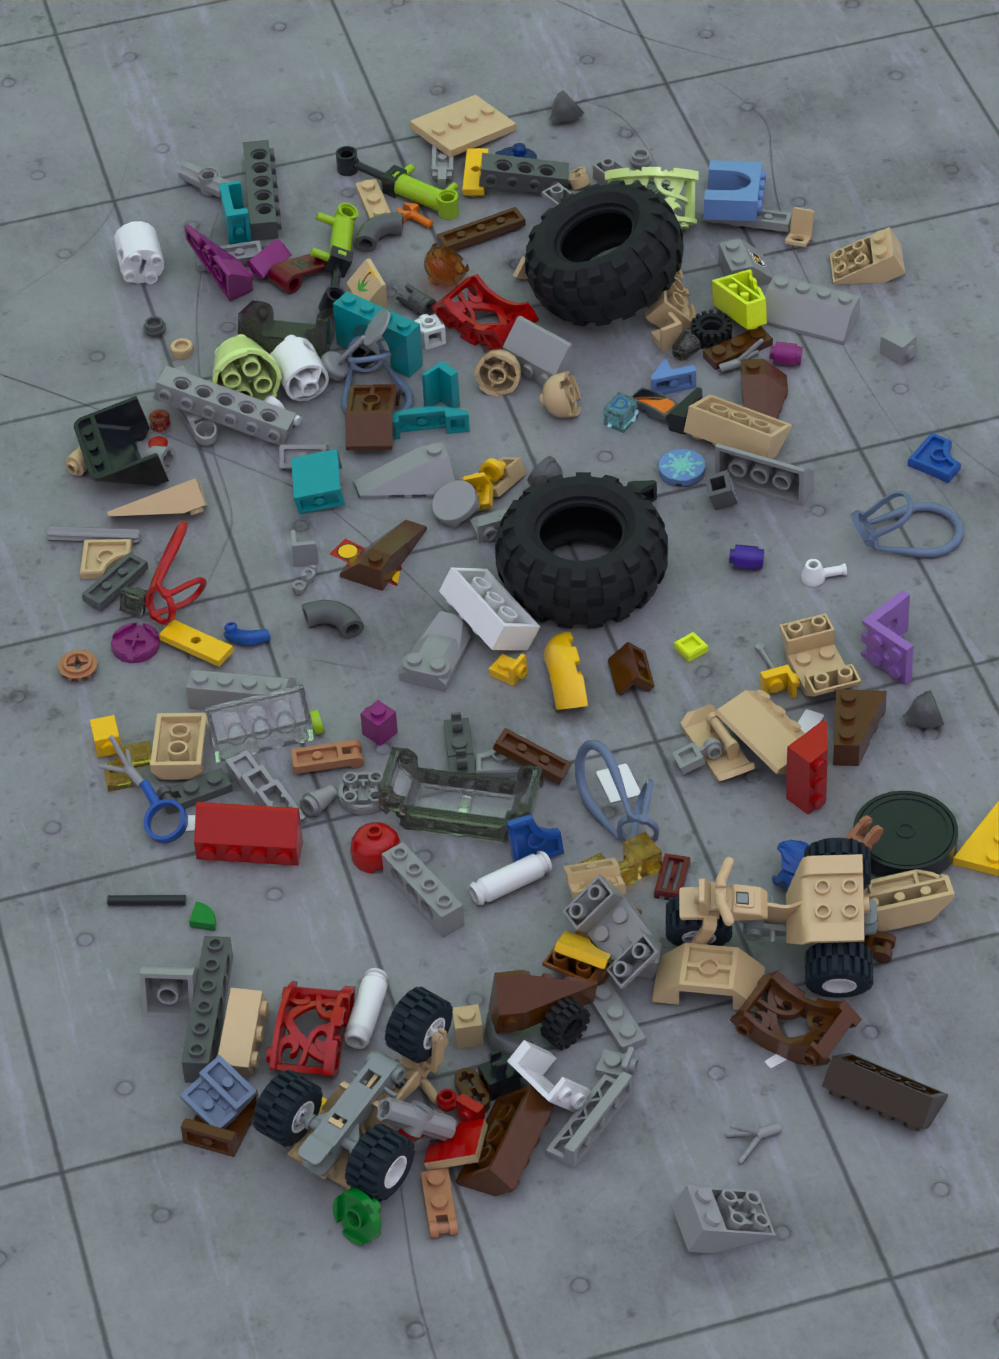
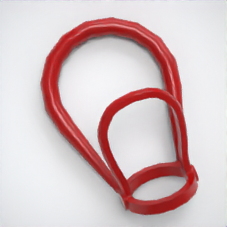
M184 520L180 521L175 528L153 575L150 588L146 593L145 606L148 608L150 618L161 625L171 623L175 619L176 610L196 600L202 594L207 584L205 578L197 577L171 590L165 589L161 585L185 537L188 523ZM200 584L197 590L187 599L176 604L174 603L172 596L189 587ZM156 592H159L161 597L166 600L167 607L155 609L153 598ZM169 613L167 619L161 617V615Z

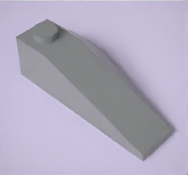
M443 442L421 446L353 481L360 499H389L392 495H404V498H412L413 495H426L427 498H433L442 486L455 481L445 446Z

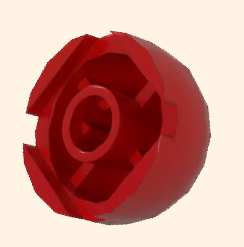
M371 822L358 828L352 837L350 847L353 864L359 870L366 873L375 874L374 870H382V853L401 843L398 833L382 822Z

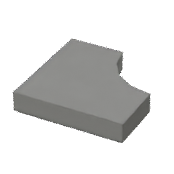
M518 734L527 739V734ZM492 749L485 753L476 754V779L527 777L526 767Z

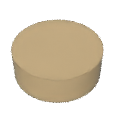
M185 338L176 339L170 345L171 355L176 359L189 358L194 352L193 343Z

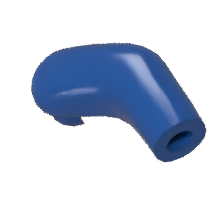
M229 622L224 626V637L238 645L249 647L271 641L268 629L241 630L237 629V624L234 622Z

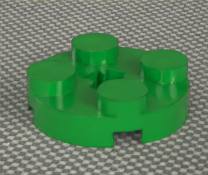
M353 1187L345 1190L334 1199L333 1215L336 1223L341 1221L342 1226L345 1228L341 1232L349 1241L357 1245H364L381 1235V1218L379 1215L381 1213V1205L375 1198L370 1199L366 1193Z

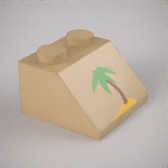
M368 258L346 282L347 291L388 309L386 284L372 260Z

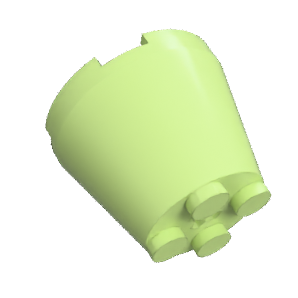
M243 334L225 340L216 348L212 374L213 383L262 401L267 396L276 398L282 375L276 360L268 352Z

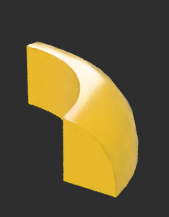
M570 631L553 636L547 642L544 649L543 660L549 672L556 710L588 706L584 678L581 671L576 669V666H580V659L576 646L571 645V642L574 641Z

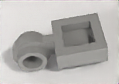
M709 738L704 741L701 747H697L696 743L692 742L672 752L684 775L705 765L706 762L703 758L705 756L710 759L719 758L722 755L723 746L719 740Z

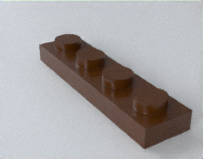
M513 207L437 234V242L446 253H450L526 226V221L519 210Z

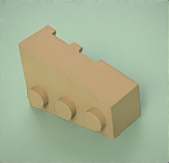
M230 988L218 1055L228 1062L240 1075L252 1077L254 1069L258 1068L259 1050L264 1039V1031L270 1013L269 1001H266L263 991Z

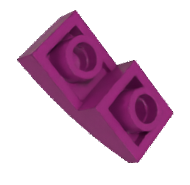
M277 238L251 258L247 264L252 272L261 280L268 275L272 265L286 261L292 254Z

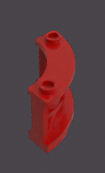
M478 274L463 280L462 283L431 306L436 315L449 329L454 327L461 333L460 338L474 346L481 344L487 350L503 349V345L517 317L522 316L533 323L539 321L534 309L528 302L518 303L502 298L493 292ZM465 288L468 289V301H466L461 293ZM457 295L459 301L452 302L451 299ZM474 311L494 313L499 323L480 324L476 322Z
M291 981L287 987H284L276 1019L272 1047L268 1046L266 1052V1062L270 1063L269 1069L293 1070L294 1072L322 1074L325 1076H335L338 1074L343 1037L339 1036L341 1027H347L355 1000V986L345 985L341 990L299 987L298 981ZM316 1009L318 1016L330 1024H323L314 1028L308 1038H306L297 1028L294 1020L300 1015ZM323 1035L326 1037V1040L319 1041L318 1037ZM286 1048L292 1049L290 1059H294L299 1054L300 1049L303 1051L298 1064L282 1063V1054ZM308 1057L323 1064V1067L306 1065Z

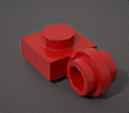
M443 1089L436 1096L438 1108L444 1112H450L455 1109L457 1117L461 1122L485 1118L484 1106L463 1093L458 1097L453 1090Z

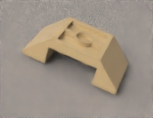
M826 613L779 625L787 663L792 672L798 675L800 688L804 696H818L836 691V689L861 685V679L853 664L845 665L834 644L835 629Z
M684 943L660 956L652 1002L679 1005L681 991L733 996V1010H739L757 987V982L765 975V967L738 947ZM753 1006L750 1011L755 1012L760 1010V1008Z

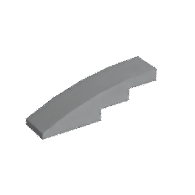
M248 750L226 761V768L258 806L299 808L279 780H274L263 764L258 765ZM299 809L300 820L302 822L303 820H305L306 817Z

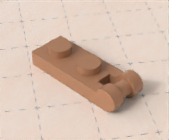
M349 740L291 749L294 774L347 766L360 768L365 763L364 757L361 754V743L358 740Z
M448 1168L420 1171L430 1238L439 1237V1234L450 1233V1236L458 1235Z

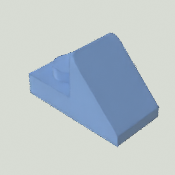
M664 359L651 376V390L663 395L696 388V369L694 365L671 370L667 359Z

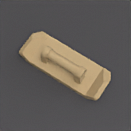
M708 704L686 713L680 724L691 743L695 742L697 747H701L705 740L715 738L723 746L722 755L719 758L710 759L706 756L703 757L706 766L717 781L726 780L756 769L754 762H749L736 739H733L720 718L715 714L716 709L714 705Z

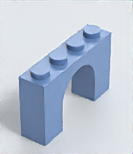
M710 160L708 190L705 189L703 219L757 222L758 213H762L766 184V170H762V162Z

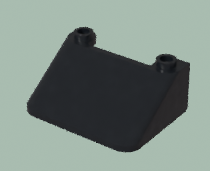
M137 396L80 417L74 423V430L92 480L143 486H158L169 481L157 453L142 459L140 457L135 440H144L150 427Z

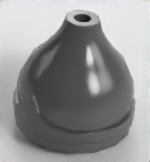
M562 90L554 99L549 119L554 125L573 122L583 116L584 112Z
M548 456L536 465L528 476L527 482L530 486L533 484L542 486L549 477L560 474L563 476L561 466L552 456Z
M931 690L917 696L909 710L903 715L906 725H916L924 729L938 728L944 725Z

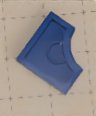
M931 433L911 455L907 465L947 483L961 469V463L956 461L950 454L952 441L934 433Z
M531 814L506 821L512 862L530 854H537V851H544L549 858L564 854L561 831L558 828L547 829L539 827Z

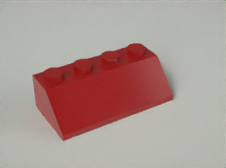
M208 802L196 803L194 832L196 859L299 865L303 845L299 808Z

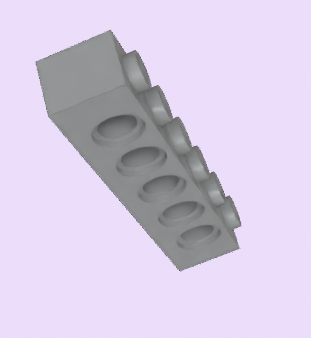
M167 365L156 382L153 398L277 445H285L293 429L296 413Z

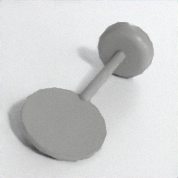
M383 309L375 315L368 325L365 335L361 336L343 355L335 351H328L322 355L320 360L331 379L336 381L345 379L349 370L346 359L362 343L369 347L380 339L390 319V312L387 309Z

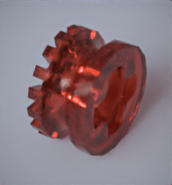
M158 409L149 415L151 429L156 430V432L169 429L171 424L170 415L166 410Z

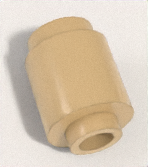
M79 446L65 459V464L69 473L82 476L88 469Z

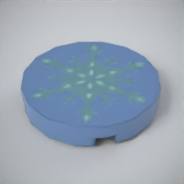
M674 449L665 453L658 462L659 476L663 481L673 486H676V484H682V487L690 486L699 482L704 476L705 460L699 453L693 450Z

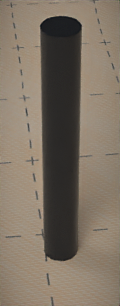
M108 895L107 897L108 906L186 905L187 902L186 895Z

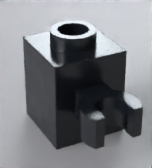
M500 1050L489 1053L490 1061L478 1065V1074L489 1092L490 1102L500 1096L520 1089V1078H522V1075L507 1062L510 1058L509 1055L501 1056Z

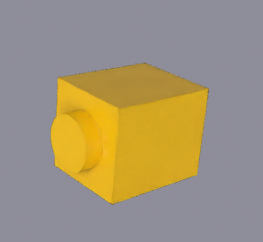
M115 715L91 719L90 725L97 758L117 754L109 739V736L113 735L121 748Z

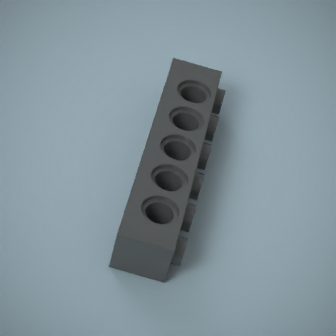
M269 140L243 142L252 241L277 239L278 230L282 229L281 217L279 216L278 189H273L278 188L277 176L275 175L274 148H269Z
M204 936L182 1057L185 1083L195 1082L200 1077L199 1072L217 1056L233 962L230 937Z

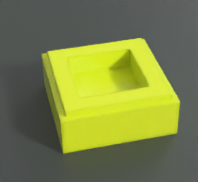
M692 632L675 641L674 649L687 662H691L707 653L708 645Z

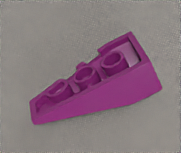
M189 224L184 226L187 242L229 301L253 291L252 281L254 276L249 268L246 269L241 261Z

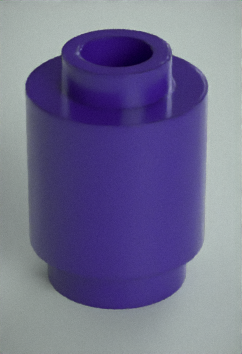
M735 544V549H730L729 563L733 564L734 569H763L764 549H758V546Z

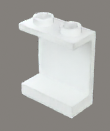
M524 1040L507 1062L549 1102L575 1113L577 1109L585 1104L588 1095L592 1091L564 1077L554 1086L543 1075L556 1060V1057L551 1052Z

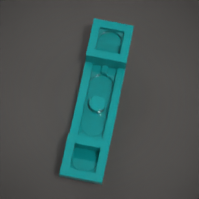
M442 406L416 407L394 412L393 416L394 440L401 439L400 433L441 428H446L447 434L470 432L469 413L462 409Z

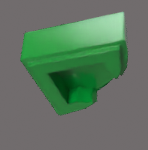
M196 901L189 920L190 927L215 931L216 919L213 910L206 904Z

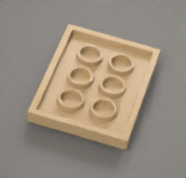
M473 95L411 120L409 128L429 143L435 145L444 154L451 157L467 151V148H475L516 131L517 123L477 95Z

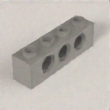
M404 842L382 853L383 874L443 938L464 926L463 904Z

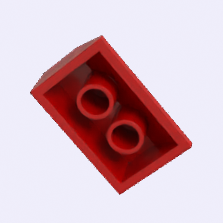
M824 720L787 746L786 799L807 815L816 809H820L827 799L828 735L827 722Z

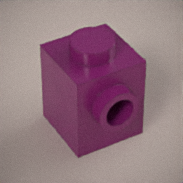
M377 700L360 713L362 734L379 746L398 733L396 711L381 701Z

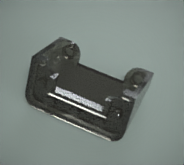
M252 300L238 313V335L243 334L250 338L269 354L284 341L285 337L295 335L296 337L305 338L312 343L321 359L322 355L330 350L336 333L333 308L321 310L317 315L316 324L274 320L273 308L270 304L263 301Z

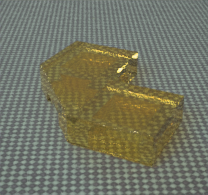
M150 740L128 744L121 749L125 757V750H130L134 768L150 765L152 754ZM119 755L113 761L107 763V765L125 767ZM104 769L108 792L133 787L132 780L127 774Z

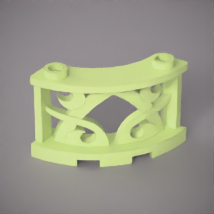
M642 167V171H633L630 168L605 171V180H608V183L624 180L625 184L630 185L635 181H639L647 187L649 181H654L658 191L668 196L666 201L673 211L675 209L682 211L681 206L675 202L676 200L685 202V217L675 214L681 229H688L689 225L697 224V219H695V181L699 180V171L681 168L661 171V167ZM668 181L670 186L667 189L672 190V192L665 190L662 187V183ZM684 183H685V197L682 196V195H680V193H681V191H682V189H683Z

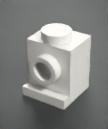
M423 314L417 320H414L420 324L421 344L425 350L446 344L445 326L441 324L436 314L430 316ZM436 334L437 337L429 339V335Z

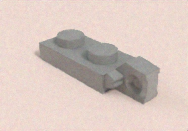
M432 144L431 176L432 179H438V188L444 190L446 189L447 179H452L454 155L451 157L447 156Z

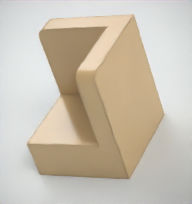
M672 312L667 313V326L651 332L652 341L662 352L682 344V323Z

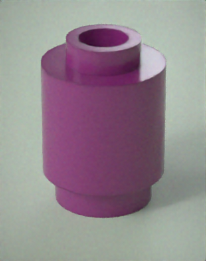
M776 341L775 346L771 345L769 359H774L773 364L794 367L795 364L801 365L803 347L797 346L796 343Z

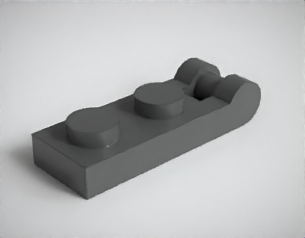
M220 768L172 787L162 786L157 790L156 794L160 800L172 799L177 801L184 809L195 806L197 802H205L232 792V784L223 769ZM164 807L168 814L180 811L176 807Z

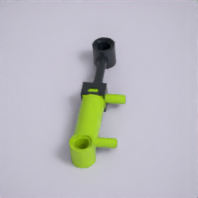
M343 146L337 149V172L340 175L352 176L358 171L382 181L383 194L393 198L400 195L437 211L438 216L445 220L454 219L459 215V199L456 192L459 186L457 183L453 182L446 189L441 190L409 176L415 171V167L412 164H408L405 168L393 165L388 171L382 172L361 163L357 157V150L354 147Z
M346 202L339 204L333 217L318 212L316 215L317 221L332 226L329 253L317 248H312L310 253L311 256L325 261L323 271L332 273L331 285L327 287L318 305L320 312L327 317H334L333 303L345 293L339 287L340 278L345 277L353 259L351 247L355 220L359 213L354 205Z

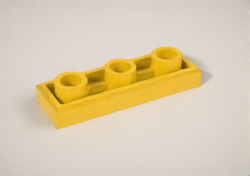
M467 148L462 194L464 196H484L485 187L479 186L482 153H489V149Z
M177 620L169 623L159 634L161 641L218 667L234 652L232 645Z

